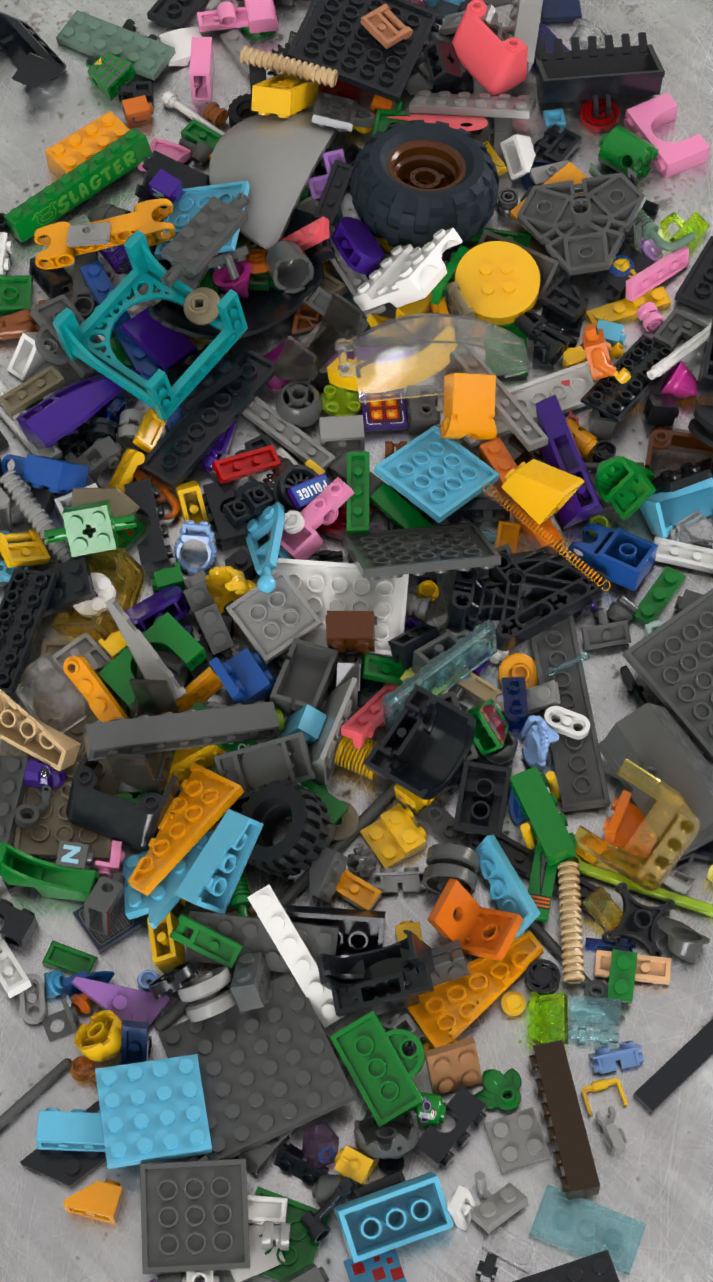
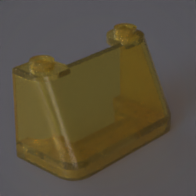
M124 548L85 555L88 558L90 573L104 574L113 583L116 590L115 599L123 611L136 605L144 582V571ZM72 607L70 614L67 612L58 613L52 626L60 635L77 638L87 632L96 643L101 638L104 641L107 640L111 633L119 631L110 611L107 612L106 610L100 616L86 618L80 615L74 607Z

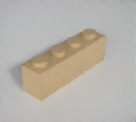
M0 689V739L58 771H62L75 764L81 743L35 719Z

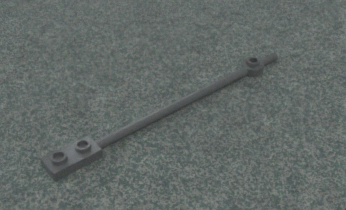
M437 799L418 813V818L441 843L457 844L470 848L463 841L467 838L468 833L453 831L454 818ZM479 865V870H478V872L483 876L482 871H481V868H480V865ZM534 920L529 926L530 929L562 963L564 959H562L561 954L564 952L561 950V947ZM583 973L582 975L585 976V980L581 982V985L585 988L583 996L586 1003L593 1007L601 1006L618 1025L622 1023L625 1017L607 1000L608 986L600 980L591 981ZM599 989L601 994L596 995L592 990Z

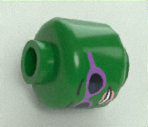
M421 1092L425 1102L413 1108L416 1113L418 1126L429 1127L431 1125L433 1128H436L439 1123L444 1121L446 1103L443 1102L440 1095Z

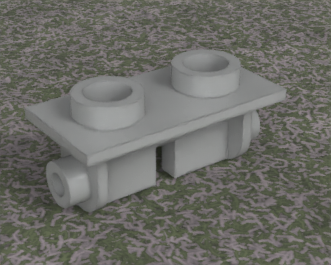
M406 867L404 872H395L394 868H382L380 873H375V878H380V881H376V888L382 891V893L398 892V883H402L403 892H420V889H425L423 879L419 877L424 875V871H419V867Z

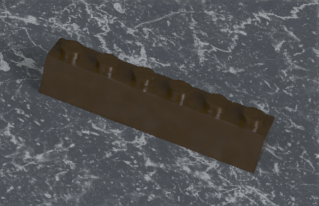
M563 1040L533 1045L532 1055L528 1056L531 1071L536 1070L538 1079H534L537 1094H542L544 1103H540L543 1118H548L550 1127H546L549 1143L554 1142L556 1150L552 1152L554 1165L556 1168L560 1167L562 1174L559 1177L561 1192H566L568 1200L599 1195L600 1182Z

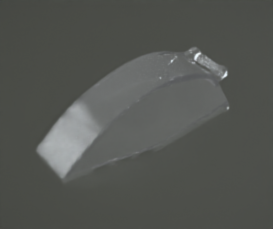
M442 313L406 315L378 324L354 338H341L335 341V350L338 351L340 364L338 366V373L342 377H357L358 396L361 403L443 395L444 376L452 373L496 376L504 374V377L507 378L530 371L524 339L490 322L462 315ZM353 351L354 363L348 362L347 352Z

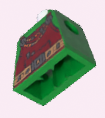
M488 699L470 708L466 713L473 716L476 720V731L473 741L481 754L484 756L502 748L509 725L501 713V707L493 699Z

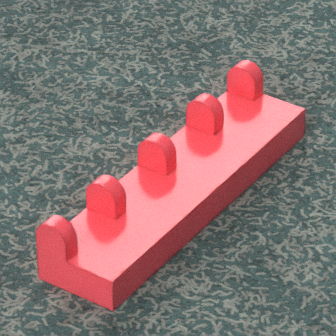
M386 684L341 726V735L352 738L353 745L360 749L364 745L366 737H373L375 729L386 724V718L394 714L408 694V689Z

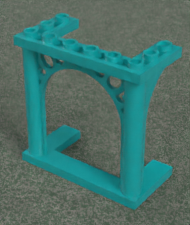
M137 230L124 244L133 268L131 272L122 278L120 284L108 293L107 298L95 307L93 313L80 326L73 311L67 307L57 314L52 324L68 358L73 361L79 358L153 408L157 417L165 422L245 333L248 326L238 293L230 289L217 304L219 315L214 321L209 323L221 332L172 387L166 373L161 369H158L147 381L124 366L115 357L111 348L112 330L119 317L132 306L148 300H168L184 307L186 297L193 291V289L179 280L172 287L162 283L161 277L166 274L167 270L152 255L145 234ZM144 284H147L149 286L148 292L145 295L139 294L138 290ZM154 286H156V290H158V291H160V292L154 293V291H155ZM199 302L198 307L202 308L203 302ZM97 335L105 337L104 341L100 343H92ZM104 347L107 348L104 353L101 351Z

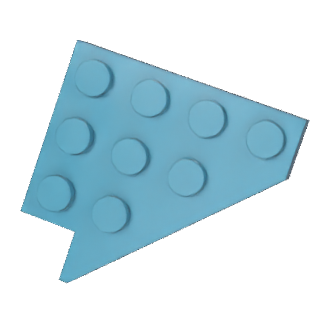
M213 830L207 832L148 896L133 889L128 883L140 858L146 856L148 851L124 858L123 876L126 878L124 883L125 915L129 920L148 914L150 926L152 929L157 928L181 899L174 894L214 833Z

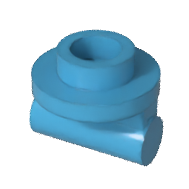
M59 970L44 974L46 999H54L56 996L66 992L62 981L66 979V976Z

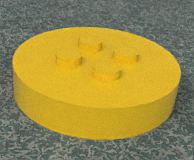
M490 241L473 247L461 258L455 272V282L460 286V292L468 306L474 310L476 321L488 325H507L513 323L517 317L524 315L525 312L534 307L539 295L540 273L535 260L520 246L505 241Z

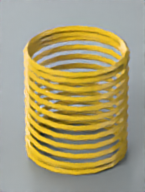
M343 736L335 753L334 764L340 765V767L344 766L345 769H351L352 772H358L359 775H365L366 778L368 777L373 780L377 774L370 770L368 772L367 768L364 772L366 766L363 762L366 760L365 757L368 750L369 755L376 743L379 745L380 743L365 738L360 752V749L353 748L352 738Z

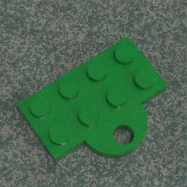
M373 1010L330 1036L379 1127L385 1126L425 1102L413 1080L421 1071L425 1062L424 1046L415 1034L404 1029H393L386 1032L379 1017ZM412 1041L416 1044L417 1050L414 1055L406 1056L403 1051L404 1045Z

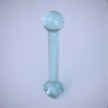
M583 652L581 656L557 667H550L546 670L548 676H552L557 671L579 661H587L590 655L588 652Z

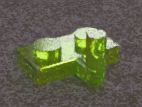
M697 211L692 213L686 221L673 212L660 222L663 228L668 227L673 222L679 227L678 231L670 239L671 242L677 241L693 232L696 239L685 245L689 250L710 227Z

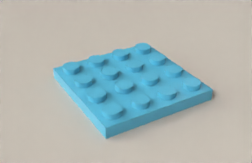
M246 180L182 189L183 195L181 199L173 203V213L164 218L163 222H168L175 226L176 236L213 196L230 204L239 193L248 196L250 185ZM240 228L217 253L235 251ZM170 230L162 231V233L170 232ZM173 238L169 241L157 244L156 251L154 254L157 260H164V258H162L161 251L173 240Z
M434 425L375 465L374 473L440 523L482 493L485 484L493 485L497 482L500 474L454 439H442L440 436L441 429ZM486 485L484 487V490H486L491 485Z
M197 1054L95 1069L107 1169L212 1153Z

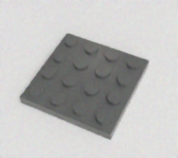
M246 1159L140 1164L143 1275L250 1269Z

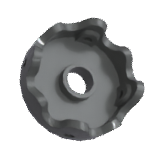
M367 1108L364 1119L361 1121L356 1120L354 1124V1139L357 1149L362 1154L373 1158L398 1159L402 1157L403 1154L413 1149L419 1140V1129L415 1111L412 1109L407 1114L405 1113L385 1126L379 1127L370 1109Z

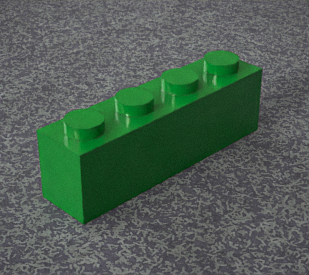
M535 766L510 776L511 789L527 823L530 825L548 867L576 857L575 847L578 846L577 840L573 832L568 833L566 828L568 822L564 813H559L556 808L558 802L554 793L549 794L547 787H549L545 774H540Z

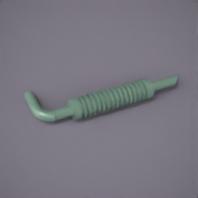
M591 163L589 173L593 177L603 176ZM643 209L640 210L636 220H634L635 226L642 222L643 239H652L659 248L665 251L679 250L696 239L694 233L691 232L674 242L663 240L657 233L659 226Z

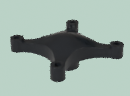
M619 883L616 885L615 891L621 895L623 901L622 918L614 930L602 934V940L610 942L616 936H631L647 946L650 951L649 956L661 957L662 952L658 949L654 938L655 924L662 913L670 911L675 907V902L668 900L663 905L655 907L643 905L630 895L625 883Z

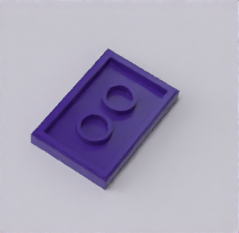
M146 308L123 323L121 330L166 372L194 353L196 346L182 333L171 330L149 315L150 311Z

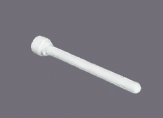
M168 90L163 95L161 103L166 107L176 108L190 119L198 121L222 136L225 134L181 103L178 95L173 91Z

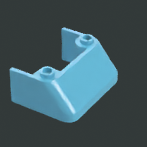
M713 477L674 492L654 493L640 507L651 533L657 537L666 538L670 535V531L674 529L673 526L713 515Z

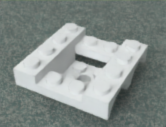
M441 229L433 235L434 239L422 248L416 247L414 249L411 244L395 247L391 251L392 255L380 263L381 267L369 275L370 279L358 287V292L353 299L363 312L388 302L398 308L426 298L447 274L446 266L441 259L443 252L463 242L455 229Z

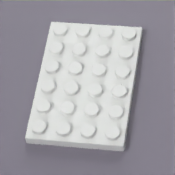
M278 558L276 568L271 571V576L283 569L323 622L322 626L302 640L328 648L325 622L327 611H374V615L377 616L375 652H370V654L380 657H392L388 641L404 633L409 574H403L400 578L383 576L378 580H367L362 577L354 563ZM346 652V654H356V652Z

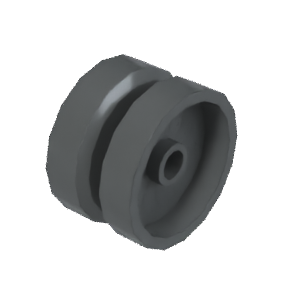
M439 843L428 848L426 858L428 866L425 868L423 875V885L427 889L441 894L450 878L458 880L470 895L475 892L477 882L475 874L478 872L480 856L476 851L451 843Z

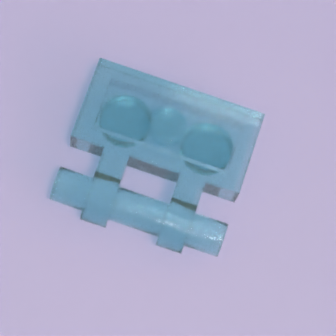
M571 995L569 1021L579 1022L578 1030L568 1029V1039L578 1040V1043L596 1041L600 1042L601 1045L619 1043V1033H609L610 1025L620 1026L622 1000ZM587 1023L601 1024V1032L587 1031Z

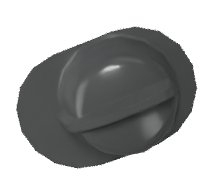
M659 918L656 922L657 926L668 934V948L670 952L687 962H695L703 944L710 942L708 937L699 934L688 925L675 919Z

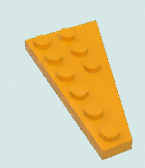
M193 763L190 768L192 773L188 779H184L182 782V791L178 797L173 799L161 820L156 838H151L146 856L140 858L128 880L130 886L148 896L244 793L241 785Z
M528 931L513 939L502 961L479 957L467 963L469 975L434 986V991L418 995L420 1004L406 1007L405 1009L418 1028L424 1033V1037L433 1049L450 1044L531 963L544 953L543 946L532 932Z

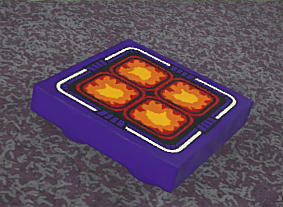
M404 389L361 392L364 432L407 429Z

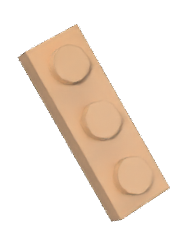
M596 951L594 977L609 978L612 951ZM637 954L635 981L669 985L671 958Z

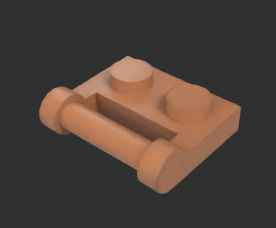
M383 4L361 17L360 23L388 49L399 41L408 39L412 35L413 30L409 26L406 27L390 11L391 8L387 4Z

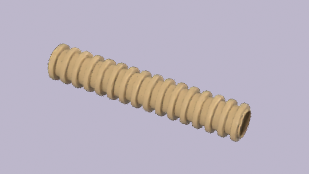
M247 45L240 52V62L242 64L246 62L247 65L252 64L254 67L258 65V68L264 67L265 70L270 69L272 72L276 70V73L282 72L283 75L287 73L288 76L294 75V78L300 77L302 80L305 78L306 81L311 80L313 83L317 81L318 84L323 83L324 86L329 85L332 88L337 83L338 71L336 69L332 71L331 68L326 69L325 66L320 67L317 64L314 66L313 63L308 64L306 61L302 63L301 60L296 61L295 58L290 59L288 56L284 58V55L278 56L276 53L272 55V52L266 53L265 50L260 51L258 48L254 50V47L249 48Z
M565 861L557 866L558 870H560L558 872V877L560 878L558 884L561 885L558 887L559 892H561L559 894V899H561L559 906L562 907L559 910L560 914H562L560 916V921L562 922L560 928L563 929L560 932V935L563 937L561 938V943L563 944L561 950L564 952L561 956L564 959L562 966L565 967L562 969V973L565 974L562 978L566 983L577 984L585 980V976L582 975L585 972V969L582 967L584 965V960H582L584 953L581 952L584 949L583 945H581L583 943V938L581 937L583 935L581 930L583 926L580 922L582 920L580 915L582 909L579 907L581 906V900H579L581 898L579 893L581 887L578 885L580 884V879L578 878L580 876L578 871L580 866L576 862Z

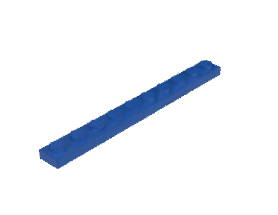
M99 260L80 267L82 277L97 304L100 305L107 298L108 293L115 289ZM125 311L115 323L112 331L132 368L140 371V376L148 381L159 367L121 330L122 324L131 319L128 311ZM180 405L167 419L168 421L165 425L167 431L184 414Z

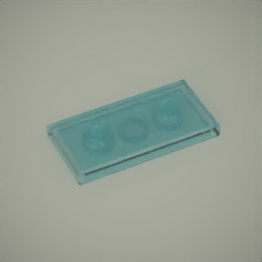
M547 1184L529 1236L582 1257L608 1249L615 1270L629 1275L646 1223L583 1198L568 1200L566 1192L562 1193L560 1189Z

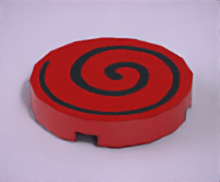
M604 99L598 100L600 113L599 117L596 118L593 117L592 100L584 102L580 108L579 117L581 124L587 130L599 133V131L605 130L607 132L616 127L619 122L620 111L613 101H611L612 114L606 117Z

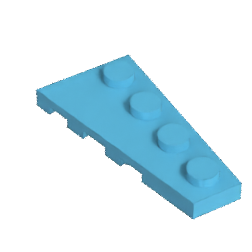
M487 835L474 851L480 856L479 865L484 879L489 881V894L492 901H496L500 911L518 913L524 919L514 937L515 939L521 936L541 913L494 835Z

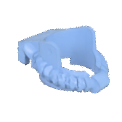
M186 520L179 531L180 538L177 539L176 546H174V558L176 562H179L181 569L185 572L187 571L188 576H192L202 570L206 572L207 569L211 568L217 555V549H215L216 545H214L215 542L212 540L214 532L211 530V524H208L206 521L194 523L193 520ZM190 539L201 540L206 544L208 550L207 561L199 565L198 568L190 567V564L182 556L183 545Z
M531 715L520 732L521 739L525 738L523 742L525 748L521 749L527 765L530 768L536 766L538 771L541 772L549 758L547 753L550 743L558 741L559 735L547 725L541 716Z

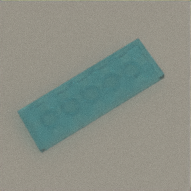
M488 619L483 624L477 625L466 637L460 638L454 646L440 653L438 658L430 664L424 665L418 673L411 678H407L394 691L388 692L382 699L386 728L390 730L405 707L404 701L416 684L440 696L496 654L495 624Z

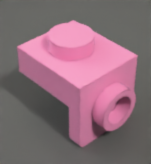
M112 840L110 844V860L106 862L95 861L91 870H96L100 877L104 876L106 878H110L113 873H117L119 865L123 864L125 851L121 850L122 842Z

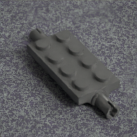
M239 193L230 204L213 196L161 251L162 258L168 260L172 266L161 277L164 285L172 287L181 275L184 276L188 272L197 275L248 220L247 212L242 210L250 202L248 196Z

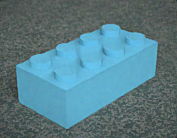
M433 1172L359 1197L334 1208L349 1258L354 1263L454 1227L439 1178Z

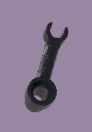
M345 1177L338 1184L335 1192L315 1214L312 1211H308L301 1217L300 1223L306 1228L308 1236L314 1243L322 1241L331 1230L324 1222V1219L343 1198H346L357 1187L352 1178L348 1179Z

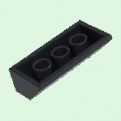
M288 905L286 908V913L292 922L339 927L336 955L367 952L382 948L384 945L386 911Z

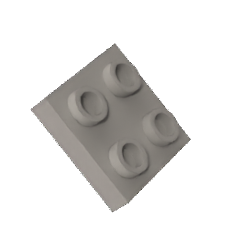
M87 632L49 657L50 663L77 693L79 692L63 670L64 661L68 657L74 655L83 656L97 675L106 663L113 661ZM72 664V669H73V671H75V665H74V664Z

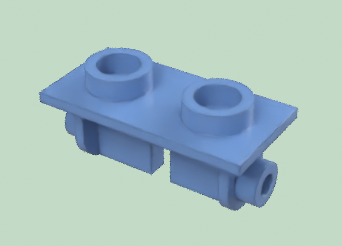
M633 1040L621 1042L619 1047L610 1049L609 1046L594 1049L595 1053L588 1054L590 1058L596 1060L595 1063H592L594 1073L599 1072L600 1075L617 1071V1060H620L621 1069L640 1066V1063L644 1062L642 1052H637L638 1049L643 1047L638 1043L634 1044Z

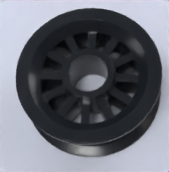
M292 465L275 479L273 484L274 499L284 506L285 513L290 509L301 512L305 508L297 510L287 490L292 486L319 476L313 469L305 465Z

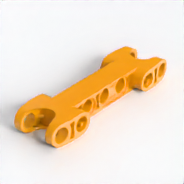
M164 198L147 200L137 203L132 213L87 223L109 222L111 225L109 244L68 247L66 241L68 228L72 226L70 223L63 221L41 227L35 231L34 241L38 245L49 247L35 256V264L38 268L44 270L66 267L74 263V256L125 244L126 240L137 230L145 234L149 246L169 241L175 236V226L171 223L160 221L173 213V203ZM164 230H170L168 233H162ZM43 235L48 236L46 238H39V236Z

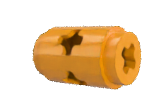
M566 418L582 458L590 459L594 454L596 443L599 442L597 437L571 418Z

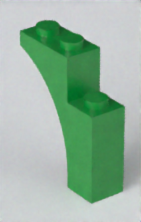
M0 842V876L8 885L35 887L42 897L86 901L100 878L96 870L79 869L50 863L19 851L8 843Z

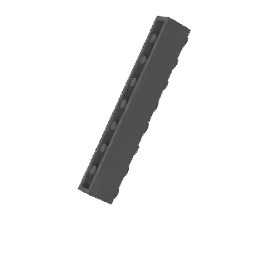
M257 701L253 704L242 705L237 703L230 707L222 708L213 706L206 710L198 711L189 709L182 713L165 712L157 716L141 715L132 719L117 718L108 722L93 721L85 724L83 738L88 761L274 738L278 732L279 723L274 702Z

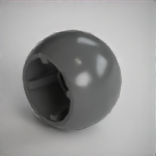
M294 381L288 383L279 391L275 406L281 419L294 424L300 429L309 427L318 420L322 412L323 402L319 391L313 385L304 381Z

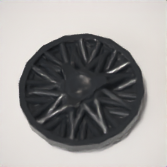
M83 423L76 428L73 434L58 440L59 448L64 453L72 452L79 457L92 446L91 443L87 444L86 442L87 424Z

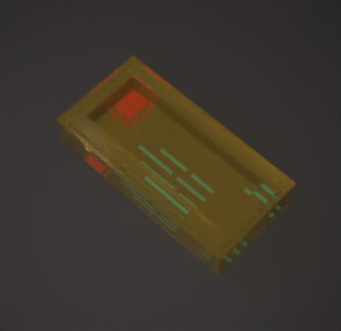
M598 886L582 903L604 932L612 931L618 926L623 912L602 886Z

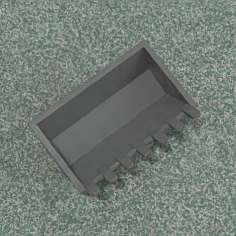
M647 702L616 722L606 738L597 747L625 789L632 793L631 798L675 861L713 840V762L703 757V750L697 744H694L692 737L667 707Z

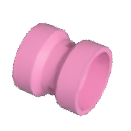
M653 302L642 305L636 312L639 320L643 321V327L647 332L658 330L665 321L662 315L657 313L658 309Z

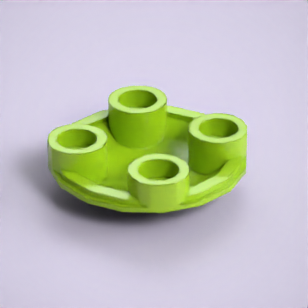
M335 385L324 387L321 395L322 409L328 415L334 417L356 415L362 409L361 394L358 391L340 388Z

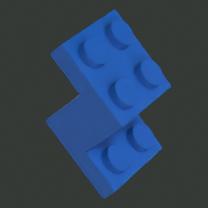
M245 648L233 658L223 663L217 657L209 661L226 690L237 703L242 705L253 704L257 701H263L271 695L277 679L270 673L271 669L257 652L252 654L248 648Z

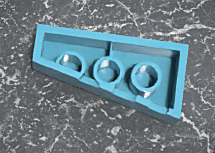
M228 809L174 895L194 905L225 914L264 824Z

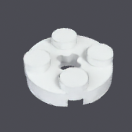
M91 573L93 588L98 596L92 600L89 599L76 604L73 607L83 617L98 618L106 610L107 612L109 611L105 602L112 597L116 599V590L113 583L104 574Z

